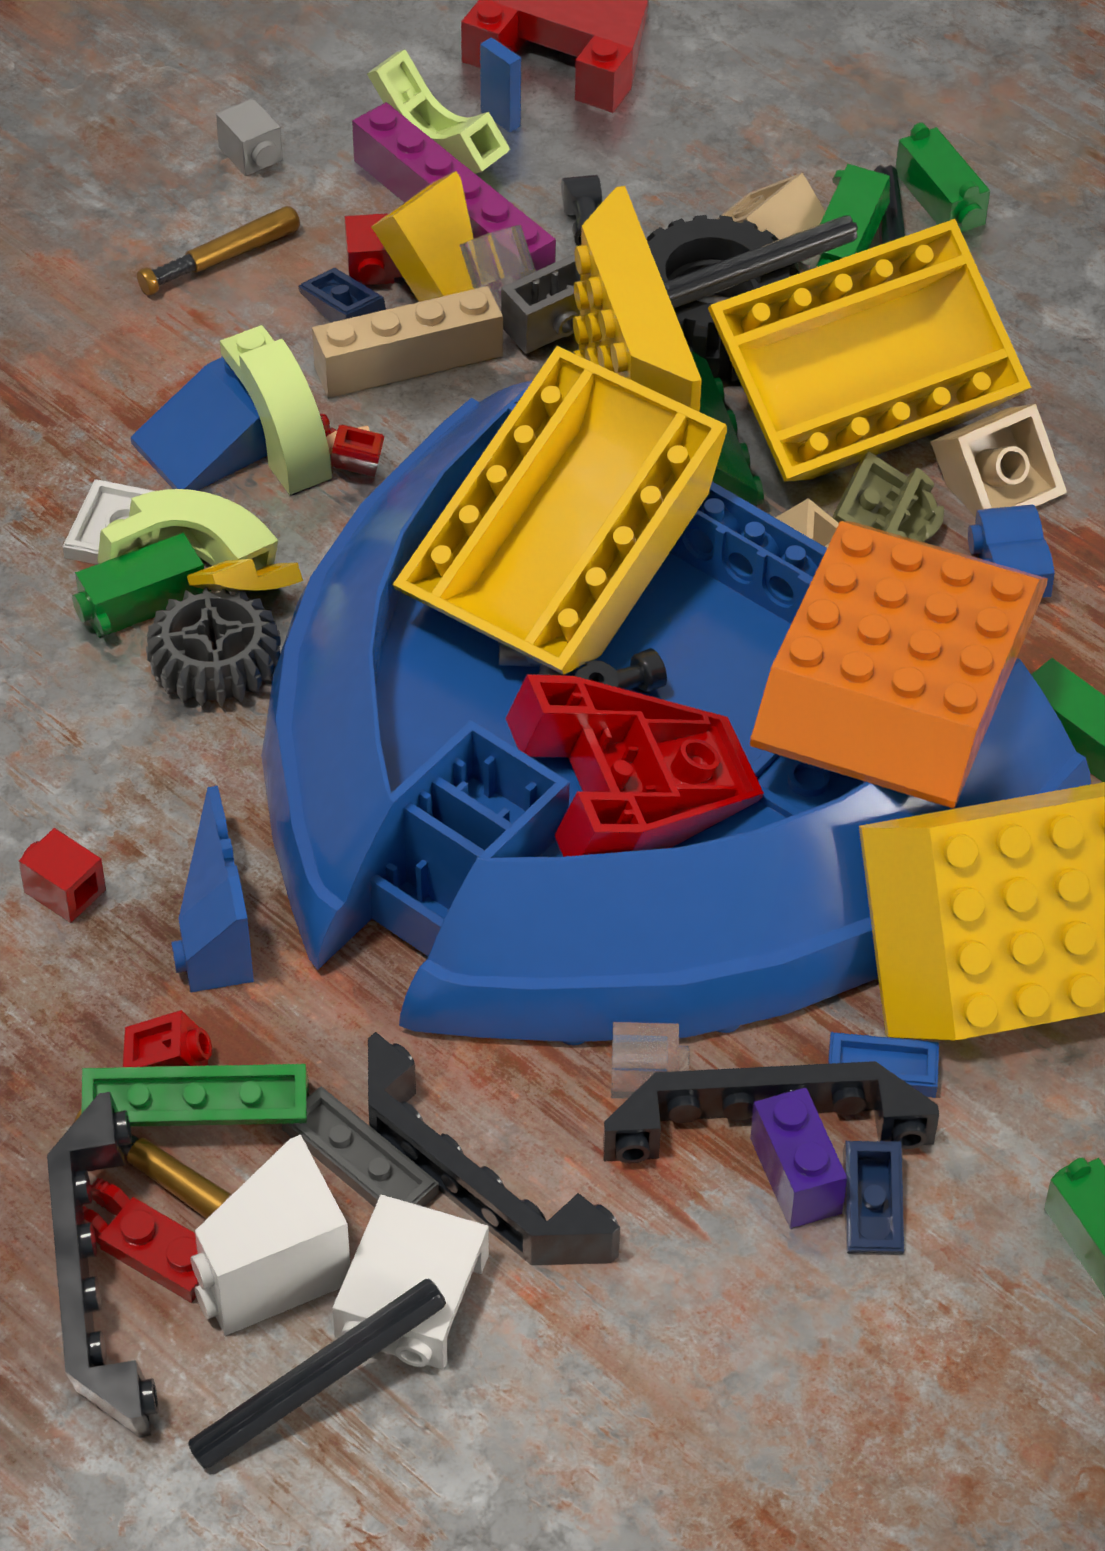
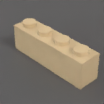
M485 286L312 327L314 368L327 398L502 357L503 315L489 287Z

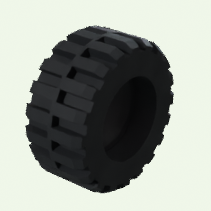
M707 215L694 216L693 220L684 222L683 218L672 221L667 229L664 230L662 227H659L647 236V243L663 283L779 240L767 229L763 232L759 231L755 223L746 220L743 223L733 221V218L730 216L720 215L719 219H707ZM795 263L712 295L731 298L800 273L798 264ZM693 301L675 308V314L689 349L707 360L713 377L720 378L721 380L728 379L730 383L740 381L708 310V307L714 303Z

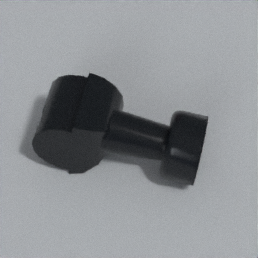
M598 175L561 179L564 211L567 215H576L577 217L572 227L576 246H581L582 225L602 203V190Z
M652 648L634 654L630 660L629 667L615 670L605 662L593 660L585 662V666L575 674V676L625 690H631L638 686L644 692L659 689L667 683L665 665L660 655Z

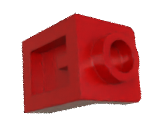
M182 1010L125 1027L123 1067L208 1066V1059L212 1056L210 1037L205 1029L199 1027Z

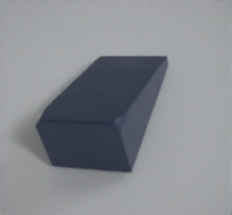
M332 268L298 286L299 292L330 323L386 310L383 296L336 268Z
M845 1141L843 1169L847 1176L844 1198L847 1252L904 1253L902 1142Z

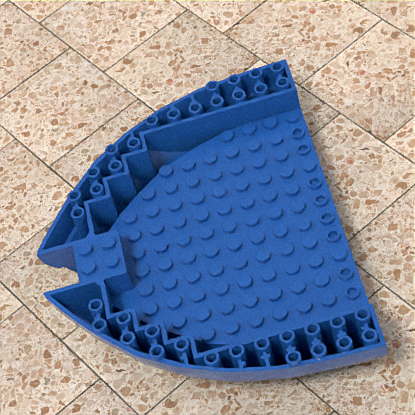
M532 381L514 384L499 390L480 402L471 397L444 420L359 505L310 576L296 605L273 674L261 758L273 844L291 910L310 962L317 970L321 968L358 931L373 919L428 956V959L417 970L405 996L400 1013V1027L415 1032L478 1038L562 1041L568 1045H580L585 1041L687 1038L713 1031L730 1033L735 1031L740 1025L792 1013L877 979L878 972L859 826L945 811L952 808L750 746L751 735L771 666L827 548L716 483H711L709 494L602 655L594 660L605 662L615 670L629 667L630 660L634 654L649 648L654 649L660 655L667 673L666 685L651 692H644L638 686L629 691L728 717L764 794L761 800L672 848L563 857L554 835L577 791H582L568 757H530L520 751L505 719L526 675H539V667L499 665L500 642L394 589L392 585ZM1019 658L1016 659L955 809L1091 784L1086 757L1076 752L1060 719L1042 689ZM585 664L566 673V676H575L577 671L584 667Z

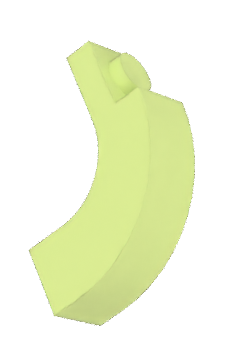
M406 49L396 52L367 73L383 103L387 102L473 173L482 172L511 150L489 112L474 117H461L442 106L428 89Z
M263 325L220 340L222 357L245 386L260 417L266 439L268 467L288 494L292 495L332 479L329 447L319 410L307 380L284 340L281 338L274 341Z
M166 489L131 498L129 517L115 520L106 528L101 529L97 559L98 563H102L184 533L199 558L205 560L213 566L226 560L253 559L257 570L275 563L278 539L254 514L226 498L196 490Z

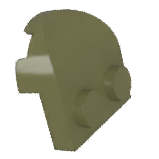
M868 451L859 461L832 518L838 523L840 521L855 522L926 543L942 525L944 506L937 507L935 498L931 493L934 483L921 469L916 467L907 477Z

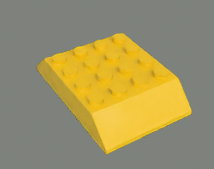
M615 187L582 225L581 246H576L574 250L577 271L581 277L580 281L574 282V297L577 308L580 310V316L573 317L574 335L579 345V350H575L572 353L700 412L702 379L626 187Z
M956 219L711 304L708 307L784 481L811 480L859 462L868 451L876 456L972 420L1031 388Z
M556 346L392 585L394 589L564 675L584 665L585 662L592 661L602 655L709 494L726 436L727 426L714 418Z
M1105 782L859 826L885 1035L887 1037L961 1040L1105 1012Z

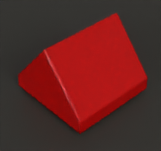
M343 424L339 425L330 458L331 467L375 477L385 436Z

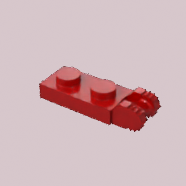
M97 1178L91 1185L92 1200L116 1215L108 1225L97 1212L83 1206L85 1223H92L96 1242L100 1244V1249L192 1303L196 1299L194 1288L199 1285L190 1257L198 1254L195 1233L135 1197L129 1199L116 1185L110 1184L102 1178Z

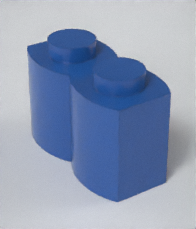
M1035 505L977 510L975 525L968 526V545L971 554H978L979 559L1048 578L1042 598L1051 597L1055 574L1049 546L1044 539L1041 520Z

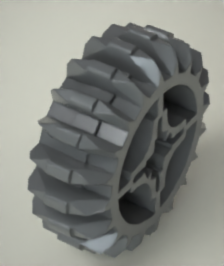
M204 587L202 594L193 595L186 590L183 601L169 599L166 610L156 611L154 624L148 625L146 655L147 661L150 662L151 673L155 677L156 682H162L166 694L177 692L182 703L193 697L196 698L201 708L208 700H216L223 707L226 698L234 697L242 703L245 691L259 694L262 682L272 680V674L280 656V631L277 630L272 611L265 610L260 599L249 601V597H247L246 592L243 590L235 595H230V592L222 589L219 593H211L207 587ZM211 642L215 643L216 650L212 649Z

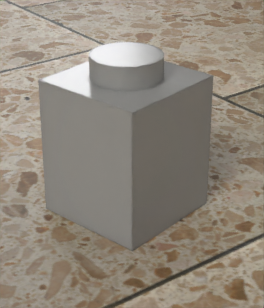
M254 98L216 113L219 148L245 176L283 161L281 127Z

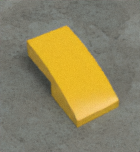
M253 559L226 560L187 575L189 585L201 589L207 587L208 590L212 591L225 589L229 592L276 589L303 581L298 562L270 564L256 570Z

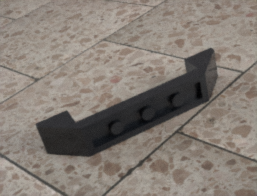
M377 1032L368 1038L369 1126L439 1183V1191L478 1223L488 1225L489 1232L530 1265L612 1263L619 1257L620 1226L614 1215L607 1208L600 1204L593 1205L577 1193L555 1215L546 1221L542 1211L533 1202L527 1199L521 1201L505 1188L500 1177L492 1169L486 1166L480 1168L464 1155L459 1144L451 1136L444 1133L439 1135L424 1123L419 1112L411 1104L407 1103L416 1094L415 1062L410 1053L400 1044H390Z
M876 1061L655 1072L604 1121L603 1159L604 1161H621L630 1164L639 1163L646 1159H659L660 1121L689 1123L697 1119L713 1118L745 1120L752 1117L755 1101L802 1088H807L818 1113L837 1112L842 1115H852L861 1111L874 1110L878 1141L902 1142V1149H915L922 1145H934L939 1120L938 1104Z
M105 1092L99 1093L47 1154L65 1372L79 1394L138 1437L151 1436L149 1415L158 1414L159 1412L155 1381L153 1378L145 1379L136 1360L107 1365L102 1331L94 1332L93 1312L102 1310V1300L97 1276H89L88 1258L97 1256V1245L92 1223H85L83 1205L92 1203V1191L88 1172L125 1166L123 1145L132 1144L131 1125L127 1110L118 1111L111 1093Z

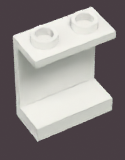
M380 1195L332 1308L335 1337L339 1338L422 1280L430 1278L445 1298L446 1305L444 1308L381 1351L396 1355L401 1361L411 1366L424 1367L429 1365L444 1370L447 1362L448 1332L472 1272L482 1274L489 1256V1226Z

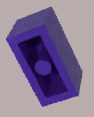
M807 1088L755 1101L750 1140L789 1228H795L842 1214L847 1176Z

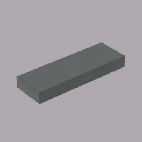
M322 1086L307 1097V1123L282 1124V1130L291 1138L301 1135L310 1153L373 1207L376 1206L380 1195L424 1207L439 1194V1183Z

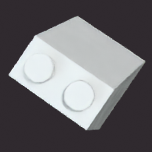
M301 1135L289 1139L195 1230L198 1254L190 1257L193 1271L199 1283L194 1289L200 1308L206 1319L216 1317L225 1336L341 1288L350 1268L348 1224Z

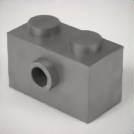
M574 254L501 287L503 330L525 354L574 333L573 317L580 316V310L577 308L574 297V282L580 281L581 277L577 271Z

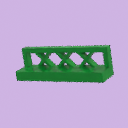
M306 1064L82 1068L81 1114L99 1093L110 1092L118 1111L127 1110L131 1127L307 1123V1095H309Z

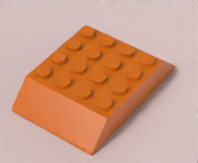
M840 521L771 666L751 735L750 746L955 809L1041 601L1048 578L859 523Z

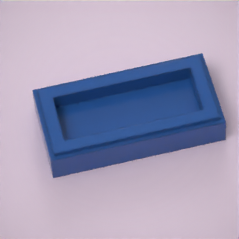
M491 37L480 44L481 113L489 112L494 122L510 133L521 126V57Z
M830 1033L828 1064L876 1061L926 1097L936 1098L939 1042Z

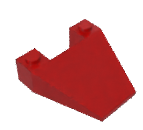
M478 0L461 21V62L480 68V44L491 37L515 54L528 40L576 56L575 101L613 113L632 89L649 0Z
M527 674L505 718L520 751L530 757H568L582 791H577L554 835L563 857L672 848L761 800L764 794L729 718L723 715L577 676Z

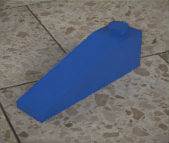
M218 786L207 787L179 914L181 940L171 941L176 973L187 972L190 993L254 982L248 918L237 865L235 866L232 843L228 837L226 818Z

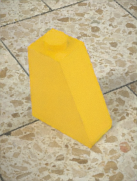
M457 171L434 181L371 226L419 302L484 287L462 181Z

